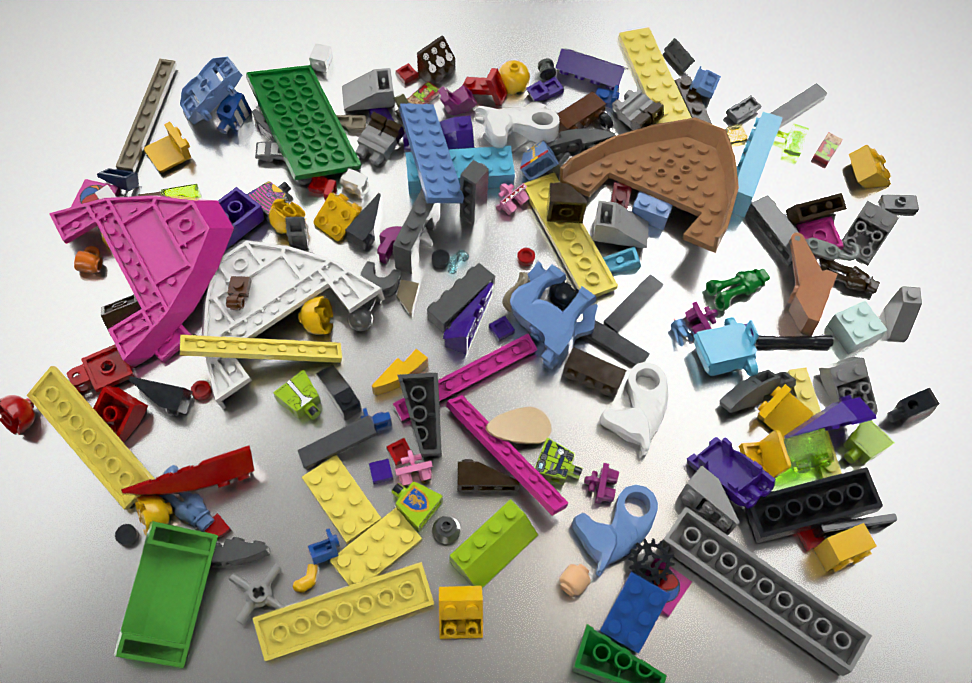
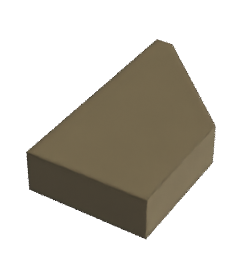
M337 115L342 127L348 133H362L366 129V116Z
M401 280L397 299L404 306L408 315L412 316L419 283Z

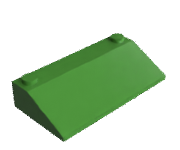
M150 521L115 647V657L184 668L218 535Z

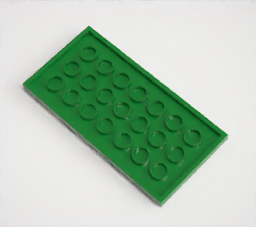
M311 65L246 72L245 78L294 181L347 172L348 169H361L362 164Z

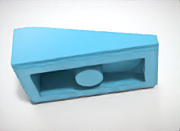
M635 246L603 257L612 274L642 267Z

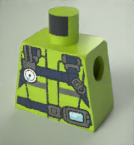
M546 438L535 469L548 482L564 485L567 476L579 480L583 468L572 464L575 457L574 452L550 438Z

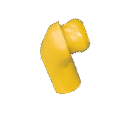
M307 565L306 576L294 581V591L303 593L315 585L318 565Z

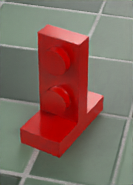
M491 68L487 78L466 77L462 84L473 94L492 95L495 105L502 106L508 94L498 68Z

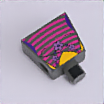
M267 181L247 193V195L262 206L264 219L270 223L268 215L271 205L276 199H286L285 203H289L287 193L291 190V187L286 182L281 183L277 187L271 181Z

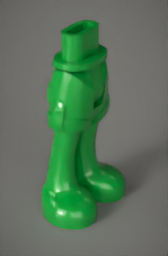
M755 268L753 270L739 271L735 274V277L730 279H711L706 282L705 288L710 296L717 295L715 304L718 310L725 311L729 308L732 298L741 294L750 295L755 293L759 287L765 285V282L770 280V276L765 268L759 270ZM738 285V287H735L733 289L722 291L727 287Z

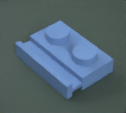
M699 66L689 88L692 89L693 87L697 89L696 92L711 99L721 75L708 69H701L702 66Z

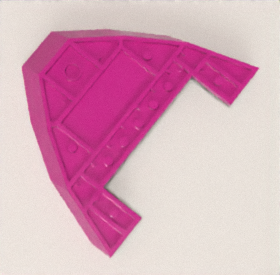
M184 196L102 198L49 213L62 241L66 244L96 226L99 227L141 307V310L108 329L123 361L132 367H136L151 358L194 311L218 270L234 230L218 200Z

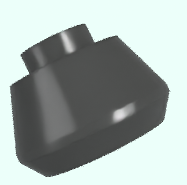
M451 516L438 518L432 527L434 538L443 544L453 543L458 539L461 532L459 522Z

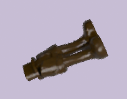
M820 258L818 264L822 271L829 270L834 272L832 270L840 272L837 273L836 281L844 283L845 287L856 291H863L864 293L869 291L876 294L880 282L875 280L874 276L871 275L870 277V274L858 266L850 267L835 260Z

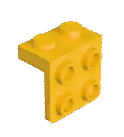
M170 121L164 124L168 135L144 147L145 153L160 173L192 158L188 149L191 147L186 138L183 139L181 137L180 129L177 126L174 127Z
M330 192L314 218L313 224L336 241H342L346 234L345 229L362 212L363 208L356 203L351 204L348 201L349 198L342 193L337 195Z
M786 384L782 388L778 386L771 394L773 398L769 402L764 401L758 408L760 412L757 416L773 431L779 430L784 440L786 434L813 416V412L790 393L791 388Z
M779 430L772 431L759 442L741 443L738 446L740 453L745 454L753 462L756 461L760 464L763 470L773 478H777L791 468V460Z

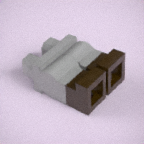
M629 89L624 94L625 101L622 102L618 99L612 104L613 110L617 113V118L632 130L642 128L643 124H645L644 127L654 125L664 117V105L660 102L655 103L647 95L642 94V91L639 89L636 92Z
M373 111L369 124L357 139L358 147L355 152L362 159H365L368 153L372 154L369 159L370 162L379 166L383 160H388L389 155L393 152L405 132L401 124Z

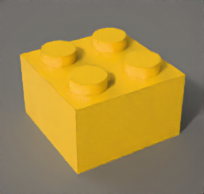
M862 523L828 537L814 548V551L826 572L832 569L834 572H838L851 563L855 565L865 560L864 558L872 555L871 550L876 548L877 545L865 524Z

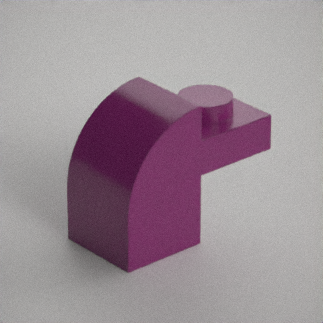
M464 85L453 93L444 86L438 90L441 95L440 100L450 115L466 113L477 105L473 93Z
M401 226L388 227L380 233V245L377 249V254H379V261L381 263L387 264L394 251L393 244L402 228Z

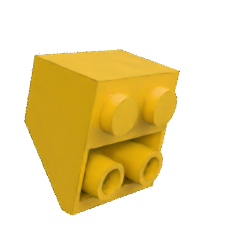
M866 144L848 154L857 181L864 188L892 185L890 180L892 175L884 165L886 159L882 154L879 155L876 148H871Z
M482 586L439 587V639L483 638Z

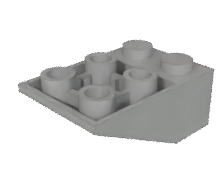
M391 68L373 69L342 85L344 111L395 107Z
M598 200L593 241L647 249L649 222L618 203Z
M867 200L841 239L844 245L843 250L853 254L855 250L849 243H855L860 249L858 258L870 264L900 217Z
M849 357L818 367L823 387L832 403L839 402L840 397L851 395L852 398L860 397L875 414L879 413L864 357Z
M701 466L687 482L679 497L685 505L693 507L700 517L710 521L720 531L729 535L739 524V520L719 479Z

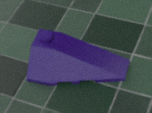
M490 282L452 322L450 328L445 330L443 339L445 340L446 348L465 355L467 354L493 294L494 283Z

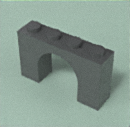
M421 189L393 244L395 268L413 274L419 261V243L424 228L426 227V229L434 231L440 218V203H426L423 189Z

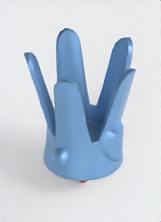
M674 318L670 327L675 333L677 343H680L681 346L684 345L681 333L690 341H693L689 331L693 334L695 333L686 326V322L682 318L677 320Z

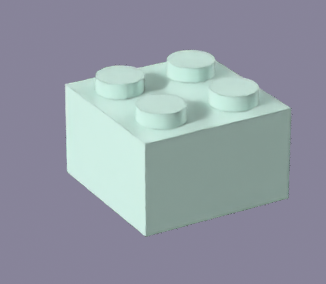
M866 300L835 313L827 324L848 354L880 340L887 331V328Z

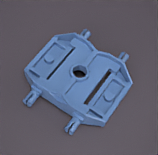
M228 56L212 58L201 69L199 74L182 88L180 106L188 120L193 124L203 119L210 121L212 119L210 113L227 95L235 96L237 94L235 87L243 74ZM218 72H219V74L221 75V77L223 78L222 81L220 80V78H219L218 75H217Z

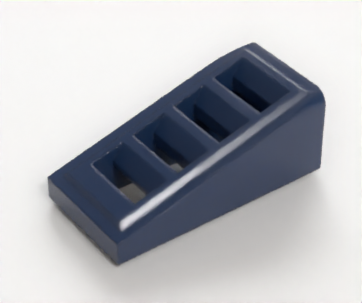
M107 168L97 173L98 178L125 191H131L139 187L138 173Z

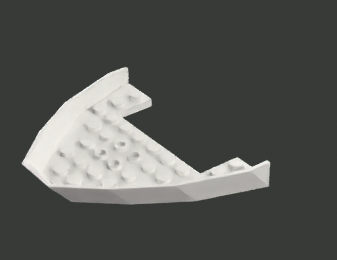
M243 239L224 252L218 270L205 290L201 336L254 338L329 287L350 313L375 296H378L381 301L385 298L379 286L333 259L286 245ZM231 276L250 277L252 280L249 296L244 297L245 306L240 310H230V308L226 307ZM204 357L214 399L222 409H225L226 406L222 401L252 380L236 358Z

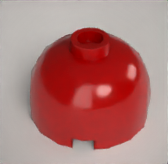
M15 394L0 398V422L11 433L16 434L18 432V435H21L31 427L35 419L34 404L29 398L24 399L22 396Z

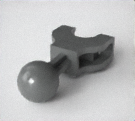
M367 261L361 271V276L382 289L384 298L396 294L401 282V271L394 269L388 276L378 277L375 275V263ZM375 296L349 314L348 321L354 330L365 331L370 328L373 322L371 310L375 302L379 304L382 302L378 296Z

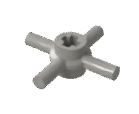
M274 564L263 581L249 583L235 573L231 575L229 580L245 590L247 604L235 619L238 623L243 625L254 607L259 608L268 605L274 610L285 607L271 597L270 584L281 570L279 566ZM262 590L263 597L254 598V591L259 592Z

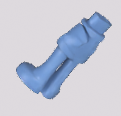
M172 465L169 468H167L163 474L170 472L175 473L180 468H178L176 465ZM178 493L184 499L183 502L173 494L159 495L175 509V516L179 520L186 521L193 528L197 527L201 532H204L215 521L210 516L211 512L207 510L203 503V498L197 493Z

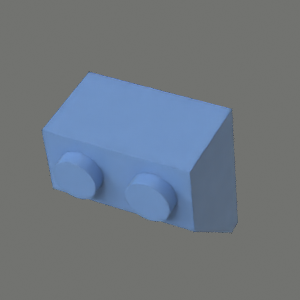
M640 191L633 205L632 212L648 221L650 226L664 230L673 205Z

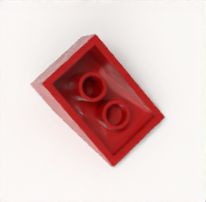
M103 387L93 409L124 443L140 424L148 405L118 387Z

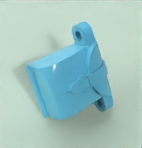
M734 317L724 319V326L700 331L693 335L696 352L704 370L710 376L736 369H744L748 376L758 374L759 368L755 360L757 358L755 343L759 337V332L753 320H749L747 326H745L743 323H737ZM751 328L753 330L754 336L751 335Z

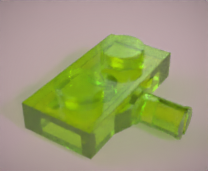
M793 123L788 133L778 130L776 137L785 139L786 143L783 152L800 157L810 128Z

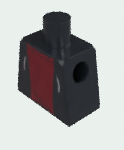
M928 387L899 400L894 409L887 412V416L892 423L900 420L902 425H907L930 417L940 403L931 387Z

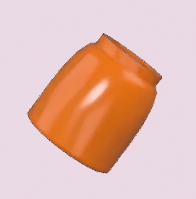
M89 246L84 251H78L74 259V269L85 273H99L103 263L102 258H100L99 249L95 246Z

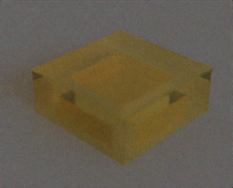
M742 124L725 128L731 144L747 141L748 135Z

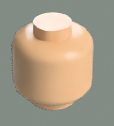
M582 564L568 565L559 577L560 588L571 597L581 595L591 583V578L588 575L589 570Z

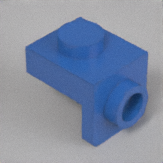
M330 528L326 529L328 539L308 545L314 565L339 556L337 547L340 544L337 535H332Z

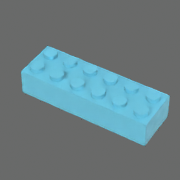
M762 111L760 118L756 117L753 124L755 128H752L743 149L744 153H742L737 166L739 189L732 211L733 214L745 217L754 198L783 119L782 117Z
M505 146L504 148L481 147L449 150L459 184L460 174L475 160L478 163L484 164L489 169L488 189L500 188V185L503 183L508 186L510 184L514 185L515 171L511 146ZM405 152L409 194L420 193L422 186L412 152Z

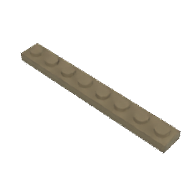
M159 58L115 165L116 169L135 172L177 67L176 60Z

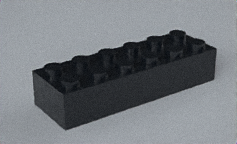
M868 467L772 491L764 497L761 496L753 507L749 509L745 507L756 541L761 543L812 530L820 524L850 520L877 513L883 507V503Z

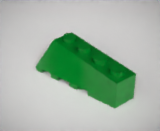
M586 624L572 667L573 672L604 683H665L667 675L644 660H640L631 654L629 650L620 647L611 641L609 637L604 634L602 635L594 630L592 626Z

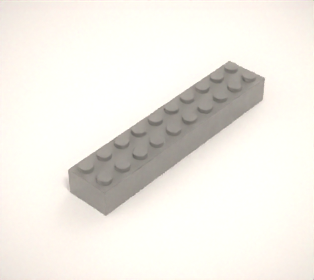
M685 507L662 540L663 548L670 547L667 551L669 554H674V557L840 675L844 676L853 671L872 637L871 634L689 508Z

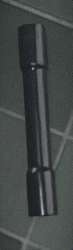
M759 335L755 344L756 346L832 347L834 338L832 335Z

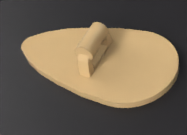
M523 407L496 416L487 424L486 431L496 438L509 442L540 444L546 441V438H549L551 423L547 415L540 409Z

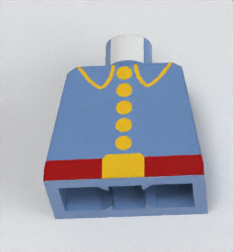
M541 141L535 143L533 147L523 153L520 170L531 181L557 166L558 161L547 143Z

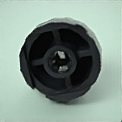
M563 281L548 287L547 297L553 305L562 311L569 306L579 290L573 289L570 284Z

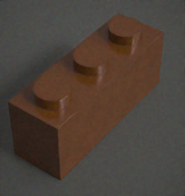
M593 91L557 113L559 116L558 132L587 128L593 121L598 120L599 115L605 112L606 103Z

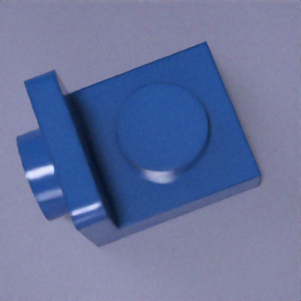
M615 85L614 91L597 88L596 95L606 103L607 108L613 109V102L619 99L620 93L617 92V85Z
M367 408L362 409L363 416H360L361 419L368 416ZM379 412L373 415L372 419L377 431L392 426L389 412Z

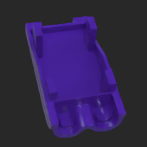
M714 437L709 441V446L698 455L693 453L687 458V464L697 471L703 466L716 476L728 499L748 509L753 507L761 496L768 495L775 486L776 479L763 470V467L756 461L753 462L745 454L734 450L732 442L726 437L722 441L718 437Z

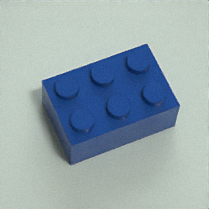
M631 571L600 631L639 654L671 594Z

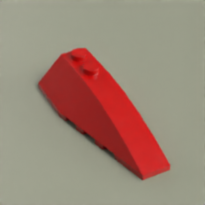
M250 445L203 460L196 466L189 465L177 470L175 473H166L156 477L154 480L149 479L123 488L121 493L122 495L136 496L171 495L192 492L215 485L221 488L230 485V480L238 478V481L251 477L250 473L255 471Z

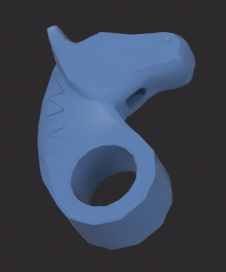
M637 484L625 487L616 500L611 525L596 522L585 513H580L573 518L572 528L587 553L598 564L597 576L600 577L609 564L629 555L631 549L635 550L637 548L636 543L641 544L650 532L657 514L658 502L655 494L647 487ZM632 498L641 500L646 505L647 514L640 517L633 516L627 511L625 501Z

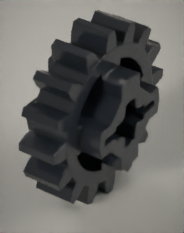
M652 538L651 543L643 539L644 545L641 546L637 542L636 546L638 549H631L634 557L628 558L629 561H633V565L629 566V569H635V574L640 575L651 583L652 580H655L657 585H659L660 578L666 581L667 577L665 574L673 573L669 567L675 566V563L670 562V558H673L674 554L667 553L670 547L663 548V541L655 544V538ZM651 547L661 550L663 554L658 556L652 552ZM644 549L645 556L643 560L637 562L639 553ZM650 555H652V558L662 559L655 563L654 568H651L650 565L641 564L645 563ZM666 562L664 571L659 574V565ZM646 568L650 570L652 576L643 574L639 569Z

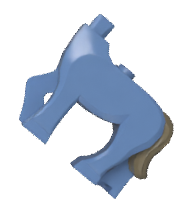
M538 261L528 274L526 272L519 273L517 283L505 293L502 304L507 311L513 313L520 325L530 332V336L534 340H541L545 343L546 351L541 355L542 362L552 370L557 363L561 365L577 338L594 332L598 305H592L596 302V296L583 286H581L576 297L564 311H561L558 307L545 300H540L542 293L548 287L565 281L566 274L553 264L545 270L542 267L543 264ZM582 314L583 320L577 322L578 318Z

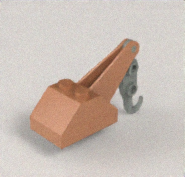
M796 232L792 234L789 240L795 286L788 300V303L791 304L788 311L800 333L812 336L820 323L837 277V273L829 270L822 271L814 255L827 260L850 262L859 257L860 249L855 243L850 242L849 244L854 248L855 252L849 255L834 244L817 238L805 239L801 233Z

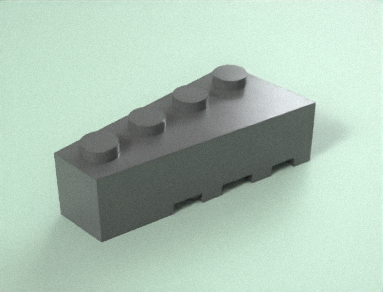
M438 373L398 375L421 456H442Z

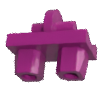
M697 301L692 303V308L684 312L689 323L699 319L700 324L692 327L695 334L712 329L708 321L712 325L716 324L715 317L719 314L716 309L710 310L709 306L704 308L706 312L704 314Z
M603 463L599 478L597 477L598 472L592 471L591 476H586L584 479V483L589 485L588 491L594 492L595 487H598L595 503L601 504L602 501L613 502L616 489L605 486L606 482L617 484L619 471L609 468V463Z

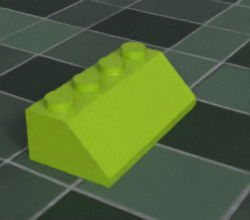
M510 499L449 555V562L471 586H482L483 589L538 536V533L526 514Z

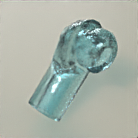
M459 250L451 256L448 272L451 274L457 273L458 263L461 260L464 262L468 260L469 253L465 252V250Z

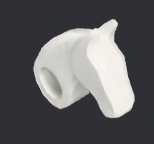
M485 106L477 107L476 111L483 116L476 117V121L484 125V131L495 148H504L507 144V138L512 132H517L536 143L541 141L549 143L558 136L559 116L552 110L534 107H510L503 109Z
M650 362L638 363L629 372L625 387L633 408L625 410L606 408L600 416L602 426L616 433L625 441L640 445L642 456H646L649 451L650 440L660 428L669 400V389L665 372L657 364ZM642 376L648 377L655 382L656 388L644 390L637 385L636 379Z

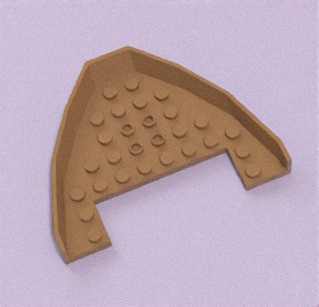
M695 117L654 124L613 136L575 155L560 167V182L570 184L577 192L590 197L608 178H611L698 216L695 222L683 234V240L715 254L727 231L739 189L736 157L726 129Z

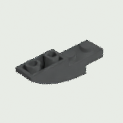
M572 129L561 131L559 138L547 143L555 156L560 153L573 152L577 149L581 153L616 135L613 132L598 129Z
M767 369L759 372L757 375L748 377L734 386L719 400V404L730 413L747 407H753L763 403L764 396L770 395L778 386L781 388L785 384L789 388L796 386V379L785 371L774 373Z
M233 537L232 540L225 539L223 547L222 544L216 542L210 566L228 567L251 563L269 556L270 549L262 541L254 540L253 543L245 542V539Z

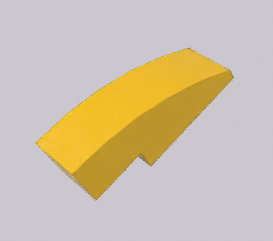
M415 349L404 362L397 358L371 385L373 394L379 395L401 387L398 375L420 374L428 367V357Z

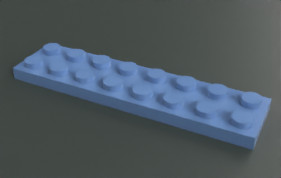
M400 104V114L426 203H463L464 196L460 190L459 180L434 105Z

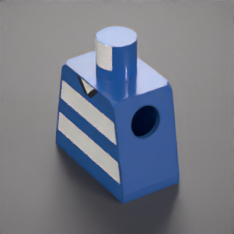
M237 91L235 96L228 94L220 103L216 112L221 121L217 127L220 132L226 134L229 128L239 130L252 112L243 93Z

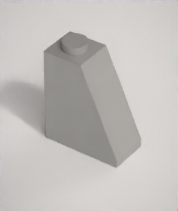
M901 285L885 305L888 340H908L923 304L921 287Z

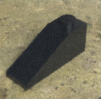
M379 192L345 229L347 240L363 250L368 245L371 246L375 241L382 209V195Z
M333 364L316 373V376L344 420L362 411L359 399Z
M130 376L129 381L157 406L165 409L166 414L178 416V413H187L193 391L184 387Z

